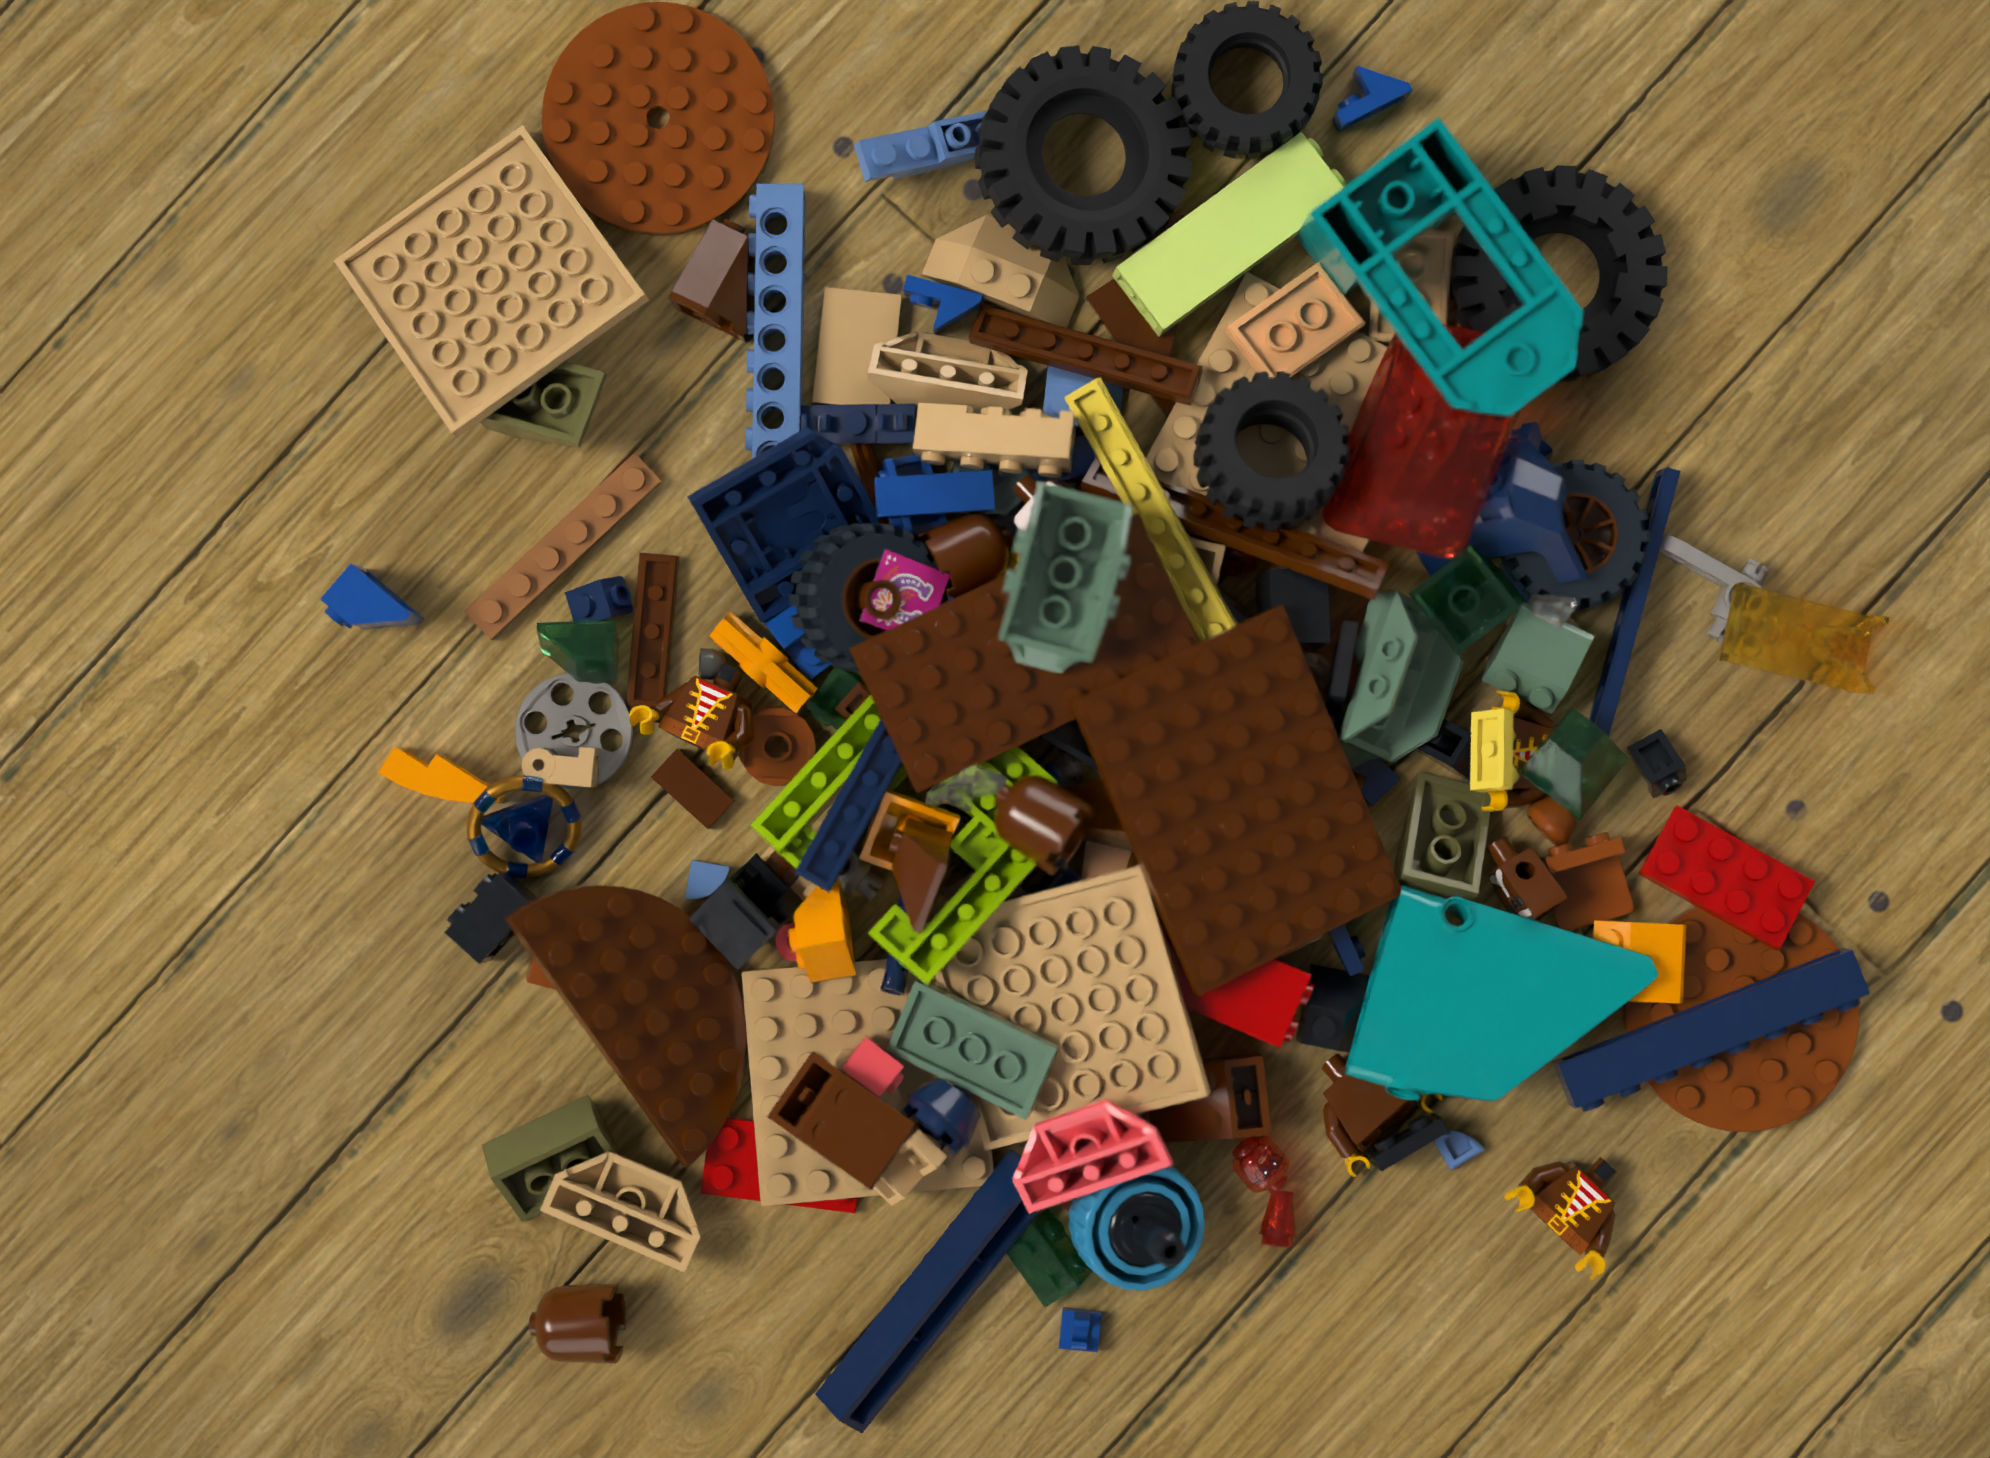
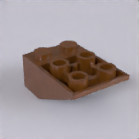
M813 1051L767 1116L788 1133L871 1191L917 1126L916 1123Z
M1257 1052L1201 1059L1211 1092L1209 1096L1149 1110L1150 1124L1157 1128L1163 1143L1271 1135L1263 1055Z

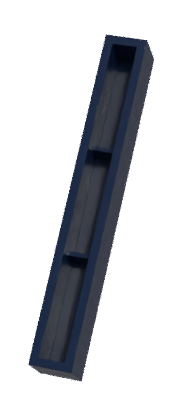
M1841 948L1552 1062L1569 1105L1576 1109L1581 1107L1582 1111H1589L1604 1105L1603 1098L1618 1093L1619 1097H1625L1642 1089L1640 1084L1648 1080L1655 1079L1656 1083L1672 1079L1678 1075L1677 1069L1691 1064L1693 1069L1708 1065L1715 1061L1713 1055L1725 1050L1729 1054L1744 1051L1751 1047L1750 1041L1758 1037L1764 1036L1765 1040H1770L1782 1036L1788 1032L1787 1026L1799 1021L1802 1026L1824 1019L1823 1012L1835 1007H1837L1838 1011L1854 1008L1861 1004L1859 998L1870 994L1854 951Z
M1012 1149L998 1163L995 1170L979 1190L974 1193L971 1200L955 1220L950 1223L947 1230L924 1256L923 1260L815 1393L841 1423L860 1433L865 1431L1040 1212L1038 1210L1028 1213L1012 1181L1022 1157Z

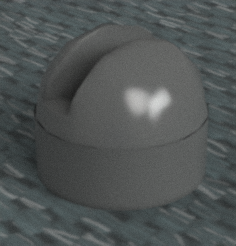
M700 648L699 677L705 680L715 679L722 664H727L724 655L716 649Z

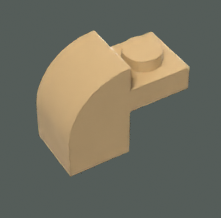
M915 1127L873 1189L892 1206L905 1199L925 1175L937 1169L947 1156L940 1150L941 1147L935 1138L927 1133H922Z

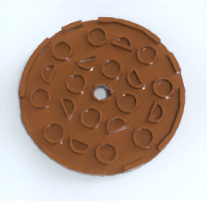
M646 2L619 8L603 15L580 31L567 45L554 65L547 82L542 107V129L546 150L553 168L582 207L609 225L625 231L652 236L675 235L697 230L722 215L725 216L748 195L749 190L764 171L770 156L775 130V110L769 82L760 61L746 41L734 29L713 15L694 7L669 2ZM658 108H662V110L669 113L668 124L660 129L651 127L647 120L650 113Z
M1694 906L1667 922V924L1686 925L1683 1003L1627 1002L1623 1005L1624 1029L1628 1032L1836 951L1838 947L1821 928L1800 913L1797 915L1781 948L1776 951ZM1859 1005L1845 1011H1838L1837 1007L1823 1012L1824 1019L1802 1026L1799 1021L1787 1026L1788 1032L1782 1036L1770 1040H1765L1764 1036L1751 1040V1047L1744 1051L1729 1054L1725 1050L1713 1055L1715 1061L1708 1065L1693 1069L1691 1064L1677 1069L1678 1075L1672 1079L1656 1083L1655 1079L1646 1081V1084L1673 1110L1711 1128L1734 1132H1754L1787 1124L1800 1118L1821 1103L1844 1075L1851 1061L1858 1037Z

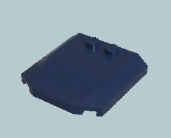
M808 427L687 496L761 623L789 607V594L796 593L797 585L791 583L793 571L802 570L803 564L799 562V559L804 551L815 550L812 545L814 540L820 535H830V530L839 526H851V524L856 523L879 524L876 509L842 448Z

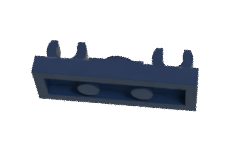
M918 405L801 406V430L808 427L836 445L913 444Z

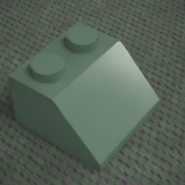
M1522 602L1493 647L1481 681L1500 690L1513 692L1518 695L1519 699L1552 714L1567 693L1593 641L1594 635Z

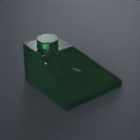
M1575 708L1565 711L1518 772L1574 817L1581 820L1629 758L1605 732Z

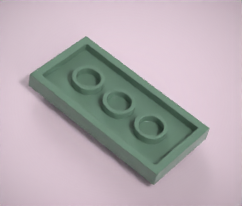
M917 979L914 982L886 1051L1026 1120L1032 1113L1060 1046L931 983L926 985L920 979Z

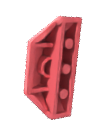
M1104 1099L1035 1123L1012 1181L1028 1213H1032L1172 1166L1173 1161L1156 1127L1108 1099Z

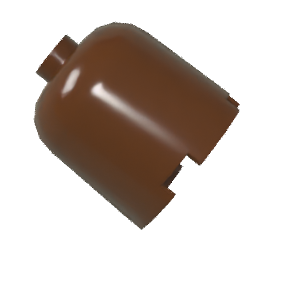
M975 512L964 515L915 536V541H923L929 550V553L926 555L927 558H934L942 574H949L946 592L943 594V597L946 596L944 599L945 603L950 596L955 599L1006 575L1010 567V549L1014 547L1012 536L1006 526L999 527L994 519L983 513Z
M1039 775L1025 776L1016 781L1012 787L1005 784L994 800V804L998 806L994 817V825L998 836L1050 875L1058 872L1059 867L1055 863L1060 857L1066 861L1071 858L1088 831V828L1082 825L1086 816L1092 818L1096 813L1095 807Z
M619 1285L559 1286L545 1293L537 1306V1311L532 1312L529 1319L531 1336H536L542 1353L551 1360L559 1362L616 1364L623 1353V1346H616L618 1330L626 1329L623 1293H616Z

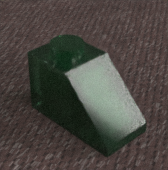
M615 620L537 623L536 630L541 651L575 680L593 684L605 681H618L619 639Z

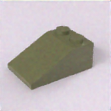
M564 361L480 423L488 430L519 439L581 447L607 374L599 370Z
M1418 772L1394 866V872L1400 886L1404 885L1446 899L1462 897L1473 902L1479 893L1491 812L1483 811L1482 807L1490 805L1491 797L1489 793L1470 790V784Z

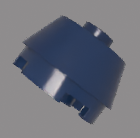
M937 1078L908 1095L909 1101L902 1108L901 1113L907 1118L913 1116L917 1120L918 1129L922 1133H927L935 1138L941 1147V1151L947 1145L950 1150L949 1153L955 1157L963 1147H969L980 1118V1112L971 1102L972 1097L966 1090L956 1085L952 1086L948 1082Z

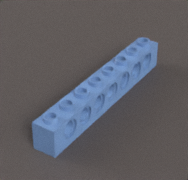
M757 184V195H750L749 216L750 218H756V233H749V257H755V272L748 273V295L755 296V311H748L747 332L748 334H754V349H747V373H753V388L746 389V411L753 412V427H746L745 449L752 450V459L801 431L806 190L804 184ZM776 217L785 219L788 224L782 234L772 235L767 232L766 227L771 219ZM781 256L787 260L786 268L781 273L772 274L766 270V263L771 257ZM774 294H779L786 298L784 309L777 313H772L765 309L766 300ZM772 333H780L786 339L784 347L776 352L769 351L764 346L765 339ZM777 371L785 376V382L778 390H768L764 387V379L768 373ZM771 410H778L784 414V422L777 429H768L763 425L765 414Z

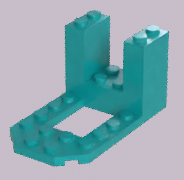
M1439 117L1311 211L1295 236L1315 264L1320 262L1345 296L1359 285L1362 287L1452 409L1509 417L1576 366L1578 336L1583 318L1582 308ZM1455 214L1459 216L1524 304L1463 351L1392 257L1394 253L1432 226L1436 229Z

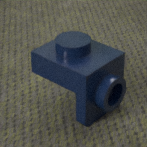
M622 576L599 579L565 592L576 629L586 628L613 617L633 613L630 591Z

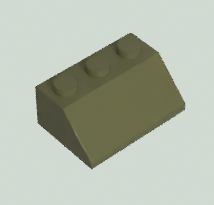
M589 1095L572 1101L482 1144L491 1180L522 1222L542 1213L540 1209L556 1173L607 1151L621 1155L603 1116Z

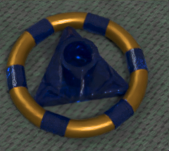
M528 775L505 778L490 785L473 802L467 819V838L478 859L497 873L507 872L512 877L525 879L545 875L562 866L575 852L582 829L580 812L574 799H572L567 791L558 784H550L543 778ZM517 790L544 793L543 795L484 815L492 804L506 793ZM554 799L560 805L567 821V833L564 841L548 858L543 860ZM481 824L510 844L516 852L526 855L535 863L506 861L496 856L486 843L481 832Z

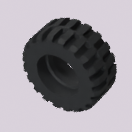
M1247 1L1246 7H1238L1236 2L1226 4L1223 11L1217 13L1215 10H1212L1204 15L1203 21L1200 24L1195 23L1188 31L1185 41L1180 45L1172 74V98H1176L1182 109L1183 116L1180 120H1185L1190 135L1193 138L1200 137L1204 141L1203 146L1212 152L1214 148H1218L1224 151L1223 156L1235 158L1236 154H1245L1246 159L1258 158L1259 153L1267 152L1270 155L1300 133L1313 115L1320 98V90L1323 86V74L1320 73V66L1322 64L1320 52L1314 51L1312 45L1315 40L1310 32L1306 31L1303 33L1299 29L1300 21L1292 14L1288 19L1280 15L1282 8L1272 4L1269 10L1259 8L1258 1ZM1245 47L1257 49L1270 56L1280 68L1283 75L1282 93L1277 102L1267 111L1257 114L1237 113L1225 107L1215 97L1210 84L1211 70L1216 60L1229 50Z
M1267 371L1257 372L1250 382L1247 377L1243 376L1233 381L1231 389L1223 388L1216 395L1214 403L1209 405L1195 440L1196 448L1193 453L1194 466L1199 467L1196 477L1200 487L1208 486L1209 488L1206 498L1213 506L1218 503L1223 505L1222 514L1232 520L1236 515L1244 519L1242 526L1254 529L1256 523L1264 524L1265 531H1277L1280 523H1285V527L1290 529L1299 526L1303 518L1306 520L1314 518L1319 514L1322 506H1327L1334 496L1350 459L1351 448L1346 445L1350 438L1347 425L1339 424L1343 413L1338 405L1330 407L1327 403L1330 395L1322 388L1316 392L1310 388L1311 381L1303 377L1300 378L1299 382L1290 380V373L1278 371L1275 378H1269ZM1257 424H1271L1282 427L1292 433L1301 443L1306 454L1307 465L1302 473L1290 478L1272 479L1259 475L1251 470L1241 459L1235 443L1237 435L1245 428Z

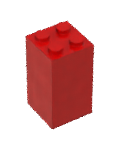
M1169 934L1167 935V942L1186 1008L1281 1048L1283 1041H1291L1298 1025V1020L1294 1018L1299 1004L1303 1006L1307 1004L1314 984L1309 982L1311 974L1274 958L1200 996L1195 995Z

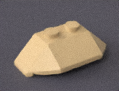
M988 215L980 217L935 240L922 276L941 284L983 294V301L1013 313L1061 327H1068L1080 296L1064 256L1058 262L1041 257L1042 248L1033 243L1026 249L1012 239L1016 231L1009 224L1001 228L996 219Z
M914 332L896 337L886 343L883 341L874 343L867 378L896 404L918 405L919 403L968 405L973 407V413L981 414V408L988 406L1003 407L1006 410H1010L1021 405L1028 369L1018 365L1005 353L970 344L969 340Z
M607 1151L556 1173L540 1211L684 1273L701 1237L682 1181L612 1151Z

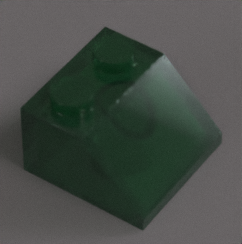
M1473 545L1467 547L1409 592L1411 598L1457 655L1517 611L1524 601V597L1503 571Z

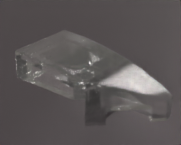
M1531 595L1526 603L1532 606L1531 613L1533 616L1562 629L1574 611L1577 600L1554 595Z
M977 765L960 770L959 774L931 788L927 792L925 804L938 806L939 804L948 803L959 807L961 810L971 811L974 796L980 797L999 793L1006 784L1007 777Z

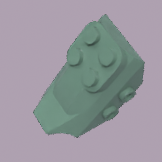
M1038 482L1026 530L1018 529L1013 547V552L1019 554L1016 569L1008 568L1002 591L1009 593L998 639L1006 641L1011 647L1015 662L1060 674L1066 668L1081 660L1092 663L1106 619L1113 620L1119 602V596L1113 595L1117 579L1124 580L1130 557L1123 554L1132 511L1131 505Z
M1397 590L1381 591L1377 594L1375 600L1371 599L1369 601L1359 636L1355 640L1354 654L1360 667L1350 703L1337 734L1352 769L1362 763L1375 759H1384L1394 763L1436 737L1464 663L1445 616Z

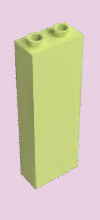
M1301 131L1115 268L1112 277L1158 337L1293 239L1309 213L1346 186V182L1336 169L1330 170L1322 159L1323 152L1315 140L1312 138L1307 139Z

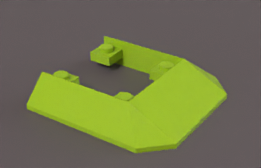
M871 695L750 825L781 858L783 857L795 869L816 834L810 827L836 799L881 719ZM1018 746L935 785L972 818L950 843V849L975 871L971 878L931 922L922 929L921 934L913 931L908 915L896 904L868 933L900 965L926 985L934 979L1036 866L1032 861L1005 843L998 836L994 825V817L998 806L994 804V800L1005 784L1012 787L1016 781L1025 776L1039 775L1058 785V782ZM903 763L888 787L891 791H894L908 776Z

